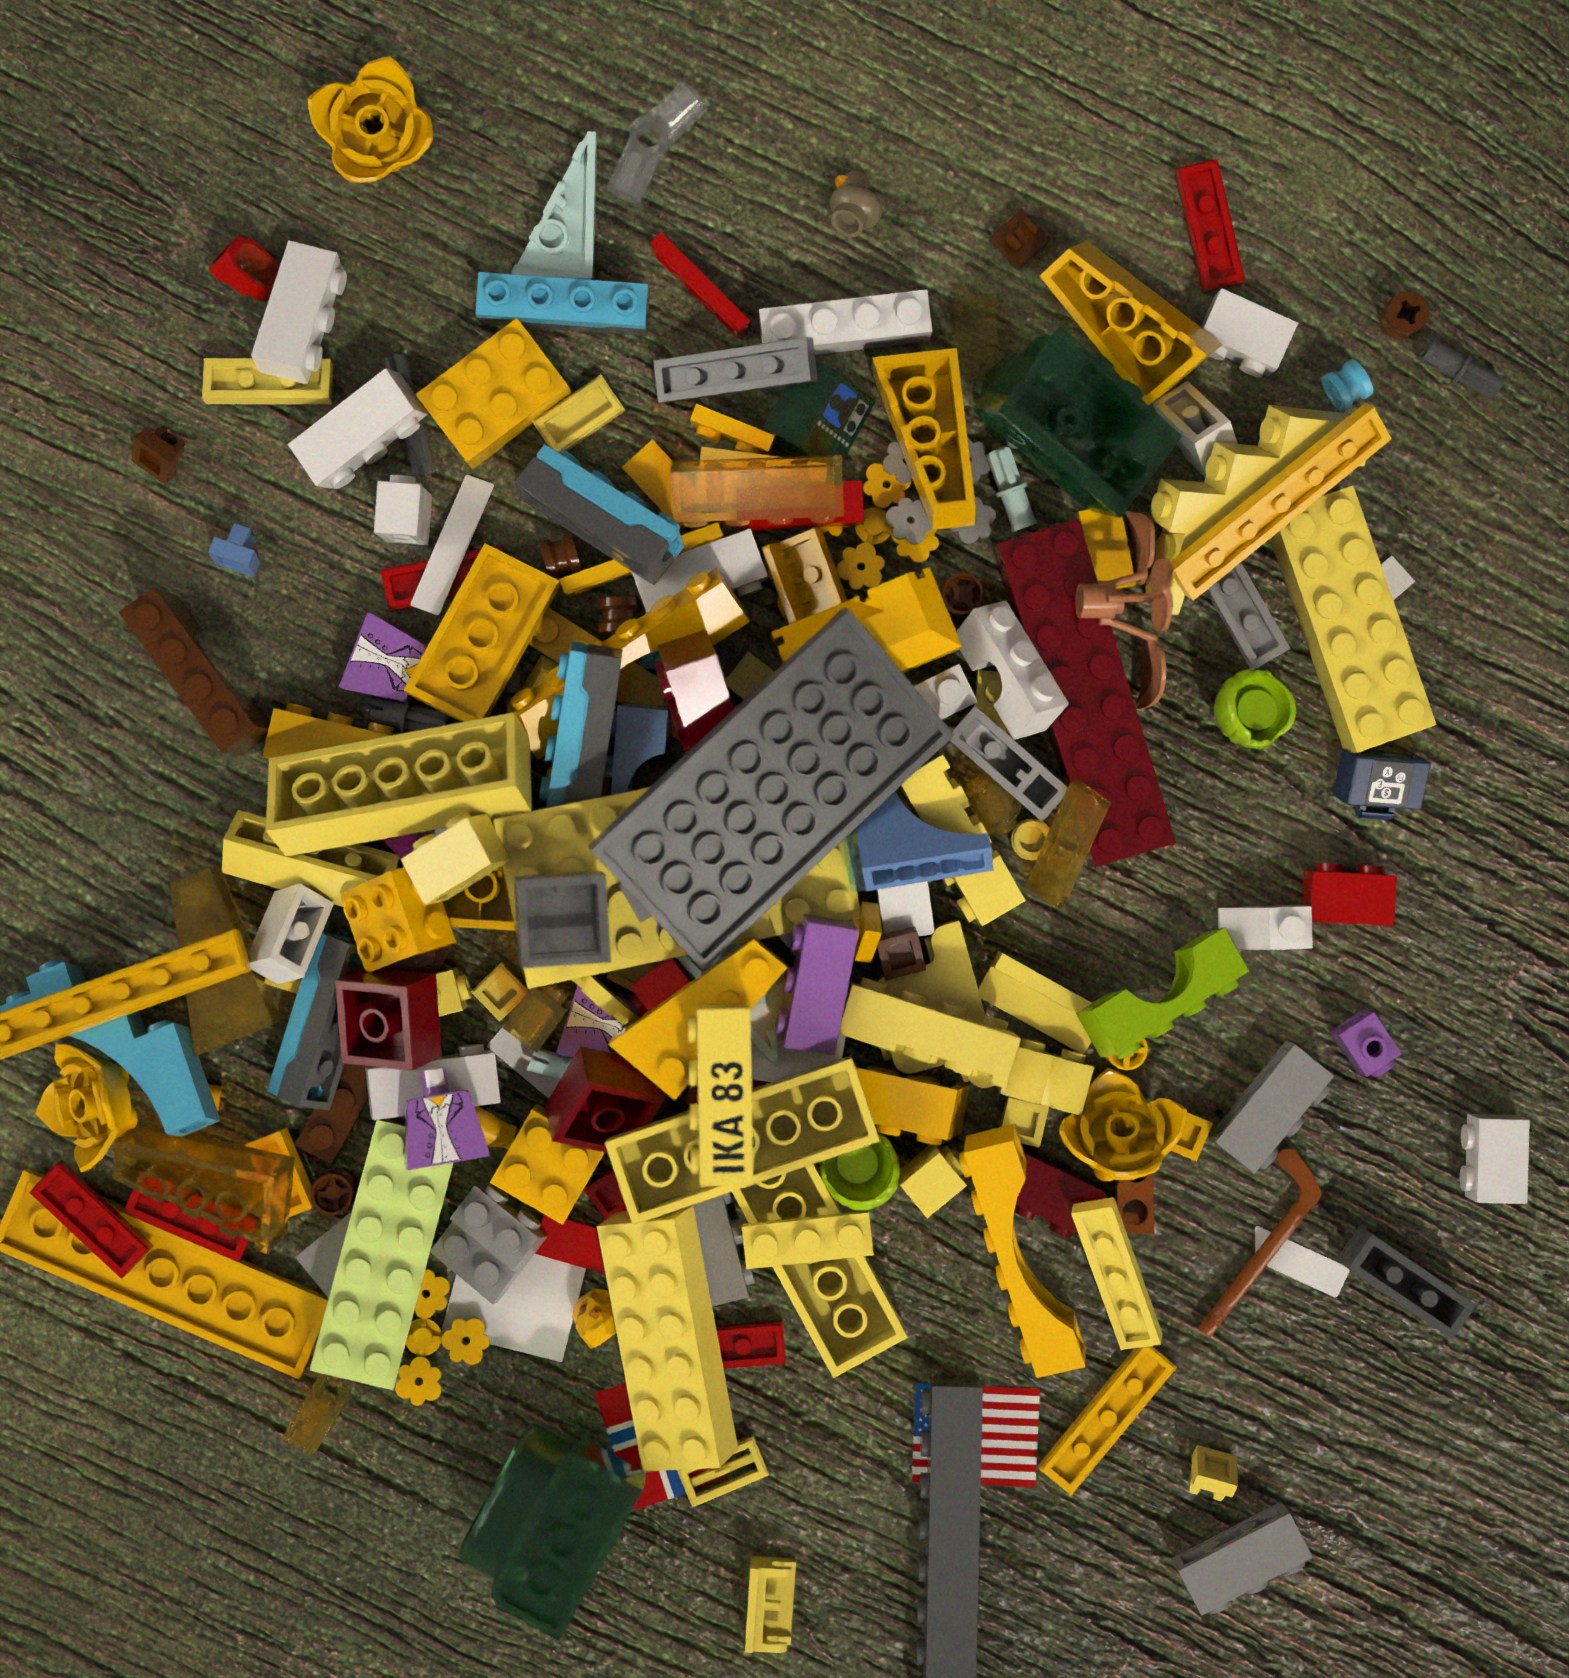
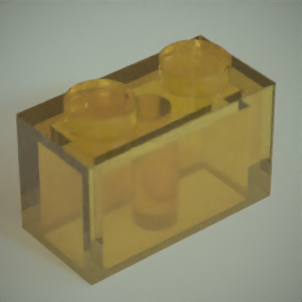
M558 983L530 988L502 1028L538 1052L546 1044L570 1010L572 1002L567 999L570 993Z

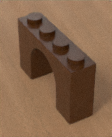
M152 587L119 611V614L221 753L244 755L267 738L270 725L269 719L253 697L240 694L208 658L195 638V635L203 629L179 596Z

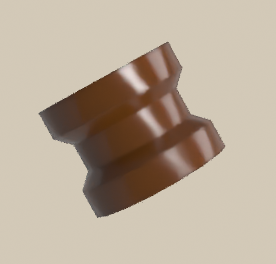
M1411 291L1401 292L1382 308L1379 316L1380 327L1386 335L1393 339H1407L1424 327L1428 321L1429 307L1424 297L1418 293Z
M572 532L564 534L561 540L551 542L548 539L539 542L549 576L559 580L562 574L569 572L575 574L583 571Z
M606 597L597 599L598 609L602 611V621L598 624L599 633L615 634L617 628L622 623L635 618V611L639 607V598Z

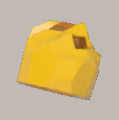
M593 1288L578 1299L572 1315V1319L576 1324V1330L590 1349L601 1345L616 1333L609 1291Z

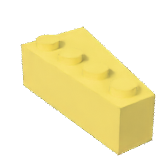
M940 755L922 765L896 791L901 802L910 812L912 811L913 815L935 828L960 834L987 833L982 822L975 814L972 815L968 809L970 807L969 799L961 785L954 778L949 777L946 770L951 767L944 755ZM992 848L994 871L943 879L947 887L954 883L962 898L956 902L967 921L971 922L976 919L980 926L986 925L1026 901L1000 854L996 850L993 851Z
M862 977L861 984L851 981L845 1000L839 1034L889 1051H895V1049L902 1050L904 1055L926 1063L936 1064V1062H941L945 1064L944 1067L954 1070L953 1072L969 1077H977L980 1074L991 1078V1084L1006 1089L1021 1041L1018 1035L1007 1029L1009 1022L989 1015H984L983 1021H978L966 1017L968 1009L946 1002L943 1003L942 1009L926 1005L928 997L908 990H903L901 997L885 992L887 984Z

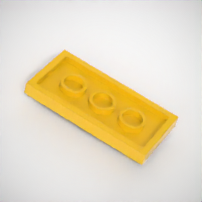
M485 543L404 688L405 693L461 722L489 717L561 586L559 580Z

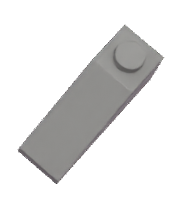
M976 706L953 729L952 733L954 736L950 741L1039 820L1043 821L1070 791L1067 786Z

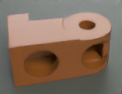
M1153 1173L1134 1180H1114L1113 1197L1126 1232L1154 1234Z

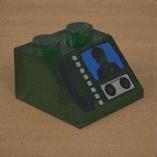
M816 360L818 381L785 386L763 426V431L775 435L776 443L810 461L827 463V471L836 475L876 401L843 374Z

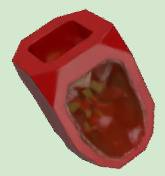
M239 233L219 253L208 269L216 280L227 283L242 296L249 295L258 301L268 302L280 266L277 260L257 242Z

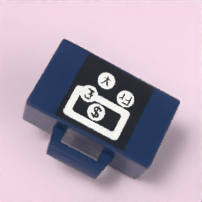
M1343 748L1333 796L1347 805H1356L1354 809L1358 818L1391 820L1395 816L1394 811L1396 808L1420 810L1431 762L1417 754L1408 752L1364 750L1353 753L1349 749ZM1367 806H1372V807H1385V808H1384V810H1377V809L1367 808Z

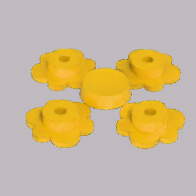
M879 463L871 464L867 468L866 477L868 481L863 486L864 493L872 496V502L877 508L865 509L864 525H855L856 533L864 543L859 544L856 549L852 547L846 548L842 555L844 560L837 565L839 578L849 581V586L853 590H859L863 585L873 588L880 584L882 579L880 570L883 569L885 561L881 556L876 555L873 545L884 542L889 538L890 534L893 541L898 544L896 548L897 554L901 557L909 555L910 559L916 563L926 561L930 551L936 550L939 545L938 538L934 536L937 530L926 532L923 542L917 545L910 544L905 538L898 540L893 537L892 526L887 523L886 512L882 509L889 507L892 502L898 504L901 498H905L904 491L910 487L911 479L908 483L901 484L896 480V475L887 474L883 470L882 464ZM888 483L890 487L884 488L883 484ZM851 526L821 527L823 533L829 531L832 536H839L843 532V527L848 528ZM863 565L865 569L859 570L857 566Z
M430 1269L425 1270L415 1306V1313L420 1319L411 1322L406 1340L407 1348L412 1353L418 1355V1357L414 1358L410 1365L405 1364L399 1368L398 1375L401 1379L395 1386L397 1395L403 1399L410 1398L411 1403L415 1406L422 1405L425 1399L429 1401L436 1400L442 1392L441 1384L438 1382L442 1372L438 1367H431L430 1361L424 1356L434 1353L442 1343L444 1348L450 1350L449 1356L452 1361L460 1362L463 1359L467 1364L474 1365L481 1361L483 1350L490 1345L489 1336L484 1334L485 1324L479 1318H471L467 1322L462 1318H457L452 1323V1329L445 1331L443 1335L439 1326L434 1321L427 1319L435 1313V1310H443L447 1306L445 1295L450 1290L449 1281L442 1276L435 1277V1273ZM424 1290H429L430 1296H425ZM464 1337H468L470 1343H465ZM417 1378H422L423 1384H419Z

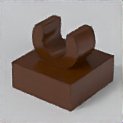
M1021 208L991 236L989 241L1018 271L1047 245L1050 239Z
M165 426L157 428L154 433L145 427L134 438L131 461L166 485L176 475L178 459L183 455L185 441L180 439L175 445L171 446L164 441L167 436V428Z
M915 926L881 935L877 945V952L885 981L926 970Z

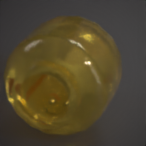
M987 773L975 777L963 787V791L970 804V807L965 809L968 817L975 814L982 822L988 835L996 833L1000 837L1017 826L1018 821L1016 817L1022 809V804Z

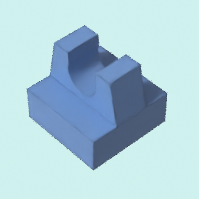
M234 523L226 541L214 537L208 551L214 564L255 578L260 561L255 551L252 550L255 537L250 535L251 529Z

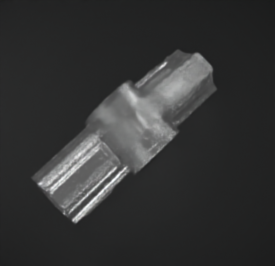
M682 81L648 114L641 115L634 120L630 127V137L608 183L607 191L630 204L641 205L660 161L667 154L668 148L708 111L701 97L690 85ZM649 131L656 132L661 137L656 145L646 147L638 142L643 133Z

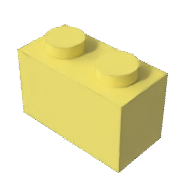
M466 812L452 818L445 823L448 830L438 836L436 833H432L417 840L412 844L414 851L401 859L424 905L448 900L512 860L501 838L495 831V827L488 814L471 817Z
M930 1144L900 1169V1186L926 1218H929L967 1186L961 1176L963 1172L960 1160L947 1145L940 1150L937 1145Z

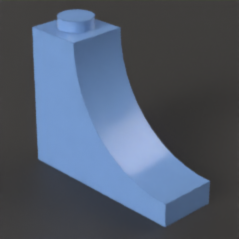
M896 791L856 827L866 891L994 871L988 833L960 834L935 828L913 815L901 802Z

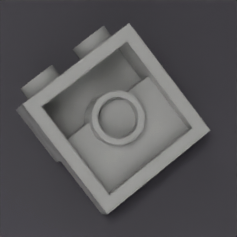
M493 1184L488 1186L474 1185L450 1217L452 1223L430 1252L490 1303L496 1304L548 1236L538 1229L541 1223L534 1216L522 1209L518 1213L507 1204L509 1197L501 1189Z

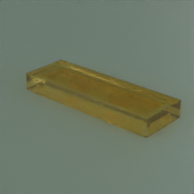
M1080 780L1070 782L1025 885L1056 909L1065 906L1111 802Z

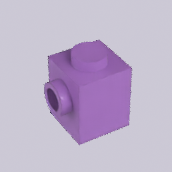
M1362 1009L1329 1031L1356 1073L1365 1077L1369 1075L1378 1077L1386 1073L1394 1066L1392 1060L1402 1054L1375 1012L1367 1009Z

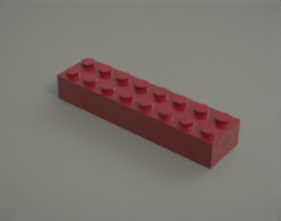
M1076 519L998 543L993 550L1010 607L1069 703L1047 730L1063 783L1070 789L1067 796L1088 866L1099 867L1175 844L1176 840L1112 627L1110 625H1099V618H1078L1076 614L1075 597L1078 585L1098 584L1080 520Z

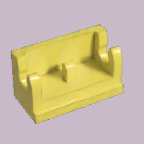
M751 1556L745 1652L783 1653L787 1651V1645H791L796 1559Z

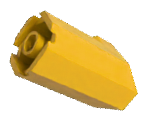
M930 567L922 569L921 579H917L915 572H911L871 588L867 591L869 598H866V601L861 603L859 596H856L846 602L771 632L775 644L781 641L784 643L777 646L781 661L784 663L845 607L854 614L902 673L960 650L962 645Z

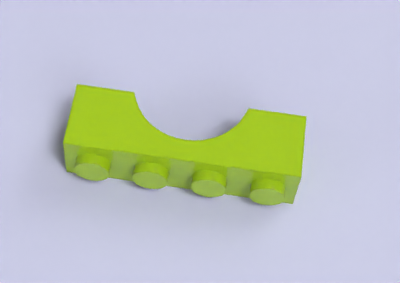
M1225 927L1205 932L1174 952L1176 963L1174 981L1167 994L1158 1002L1150 1003L1143 1001L1127 989L1109 992L1076 1013L1100 1058L1117 1055L1118 1059H1123L1132 1055L1141 1048L1139 1041L1150 1035L1151 1038H1156L1163 1035L1174 1027L1172 1020L1183 1014L1186 1018L1194 1015L1207 1006L1204 1000L1215 994L1217 997H1220L1239 986L1237 979L1248 973L1249 970Z

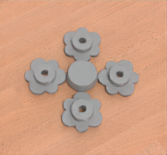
M968 438L973 483L979 481L981 474L988 473L991 468L987 454H985V444L979 441L973 443ZM890 443L887 448L888 456L885 457L882 464L883 470L889 475H896V480L899 483L906 484L912 479L907 464L903 462L905 458L899 443ZM975 497V525L950 528L952 531L958 532L960 540L966 544L976 542L978 537L988 538L992 532L990 525L996 519L995 510L988 505H983L982 500L978 497ZM901 498L898 506L891 507L886 513V521L893 527L892 535L898 540L905 538L910 544L917 545L923 542L926 532L932 530L921 500L912 502L909 498Z

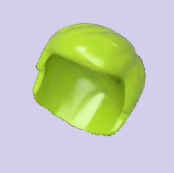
M1246 669L1229 677L1223 683L1215 698L1214 716L1223 735L1229 737L1231 742L1246 748L1263 749L1271 746L1279 736L1285 734L1292 727L1296 717V703L1290 690L1275 678L1270 671Z
M877 1132L879 1142L819 1162L821 1178L831 1196L841 1205L852 1210L866 1211L883 1205L892 1197L899 1185L901 1173L899 1159L889 1139L880 1132Z

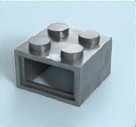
M589 871L514 876L518 957L521 968L611 962L606 874L604 872Z

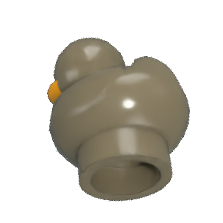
M853 170L845 175L837 176L835 179L837 189L834 190L830 198V209L833 214L831 222L833 227L842 235L855 237L862 231L871 229L879 222L882 216V202L869 190V181L863 172Z

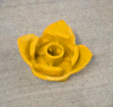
M390 56L368 62L359 70L353 83H328L317 89L307 98L308 110L314 128L319 136L332 147L331 159L335 169L350 182L367 183L378 181L389 173L396 172L403 166L417 161L433 141L432 121L427 112L417 106L414 87L409 75ZM375 119H380L383 126L382 130L376 134H370L365 126L368 122L374 124Z
M58 1043L55 1044L54 1059L56 1065L61 1069L59 1073L64 1076L52 1081L44 1090L34 1114L53 1132L61 1136L77 1137L74 1141V1144H76L74 1158L80 1171L85 1172L93 1168L104 1157L109 1147L117 1139L123 1137L127 1130L133 1129L137 1125V1113L131 1105L130 1093L127 1087L129 1073L119 1063L113 1064L108 1059L90 1056L83 1050L69 1044Z
M1107 1068L1089 1085L1082 1115L1069 1114L1065 1117L1059 1127V1135L1071 1153L1088 1164L1094 1170V1174L1099 1180H1134L1155 1173L1159 1169L1163 1158L1178 1143L1183 1134L1187 1109L1170 1099L1158 1098L1151 1102L1144 1099L1139 1086L1131 1078Z

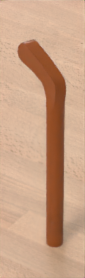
M1292 1148L1280 1149L1275 1160L1290 1174L1299 1186L1298 1198L1199 1324L1198 1328L1210 1338L1300 1222L1320 1200L1322 1195L1320 1186L1297 1151Z

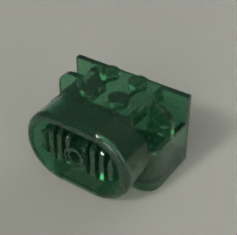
M1058 326L1052 335L1044 334L1038 336L1030 342L1025 350L1011 353L1000 359L986 375L981 387L980 399L973 406V410L983 420L990 435L1003 447H1009L1012 455L1034 472L1053 481L1086 509L1121 518L1182 435L1142 400L1144 393L1139 387L1128 380H1123L1122 382L1112 372L1115 367L1107 358L1096 352L1092 354L1062 326Z
M532 1423L524 1430L461 1544L458 1556L464 1563L494 1579L491 1594L495 1604L500 1609L559 1641L642 1494L647 1471H642L641 1460L637 1467L614 1455V1449L608 1445L603 1449L584 1439L570 1442L545 1427Z

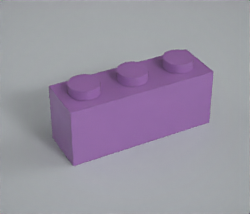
M803 914L802 925L794 926L791 938V950L796 951L794 967L787 966L783 981V992H788L786 1008L778 1009L775 1023V1033L781 1034L780 1038L784 1048L835 1056L859 933L854 922Z

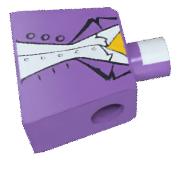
M367 612L339 687L351 692L401 702L413 701L414 697L406 694L404 688L427 646L378 616Z
M577 985L556 1054L574 1057L579 1047L583 1046L620 1055L608 1044L612 1037L626 1029V1027L613 1015L609 1016ZM606 986L640 1016V1012L629 997Z
M446 1067L421 1071L424 1097L406 1100L405 1170L490 1156L469 1091L449 1092Z

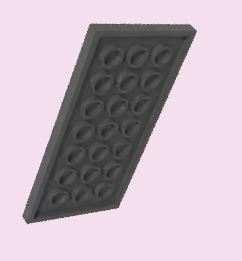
M843 607L587 847L704 971L947 743L954 734L849 609Z

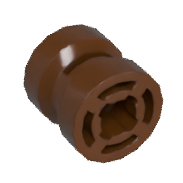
M965 572L956 573L949 577L940 589V594L949 615L957 618L967 617L974 608L980 606L984 596L983 586L979 579Z
M345 1168L328 1170L314 1182L311 1189V1200L314 1207L325 1215L343 1213L355 1202L359 1187L358 1179L351 1171Z

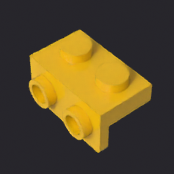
M821 527L812 528L782 542L762 547L764 567L768 577L774 581L779 595L777 600L779 610L782 616L788 620L789 624L848 601Z

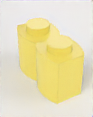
M1022 1038L1006 1089L998 1087L997 1091L1002 1095L1082 1115L1094 1070L1093 1065L1085 1062L1087 1055L1063 1048L1061 1055L1045 1052L1046 1044Z

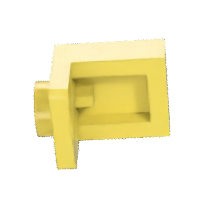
M457 967L435 973L439 1017L466 1009V1000L472 998L466 974L459 975Z

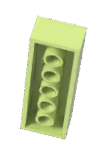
M390 1119L376 1120L309 1370L393 1390L453 1167V1163L405 1170V1123Z

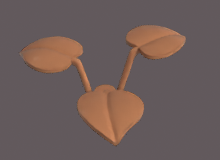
M1124 511L1132 541L1134 574L1110 581L1100 580L1099 584H1079L1076 590L1075 608L1078 618H1099V625H1110L1145 639L1142 647L1140 692L1135 704L1136 709H1145L1155 705L1164 692L1166 683L1165 650L1162 646H1158L1157 635L1114 619L1116 614L1121 615L1123 613L1125 602L1152 601L1151 620L1153 628L1157 632L1166 631L1169 627L1173 610V594L1171 592L1173 564L1168 558H1160L1155 562L1151 571V593L1124 594L1123 589H1116L1118 586L1135 581L1137 585H1144L1148 576V568L1152 566L1155 554V528L1152 517L1147 513Z

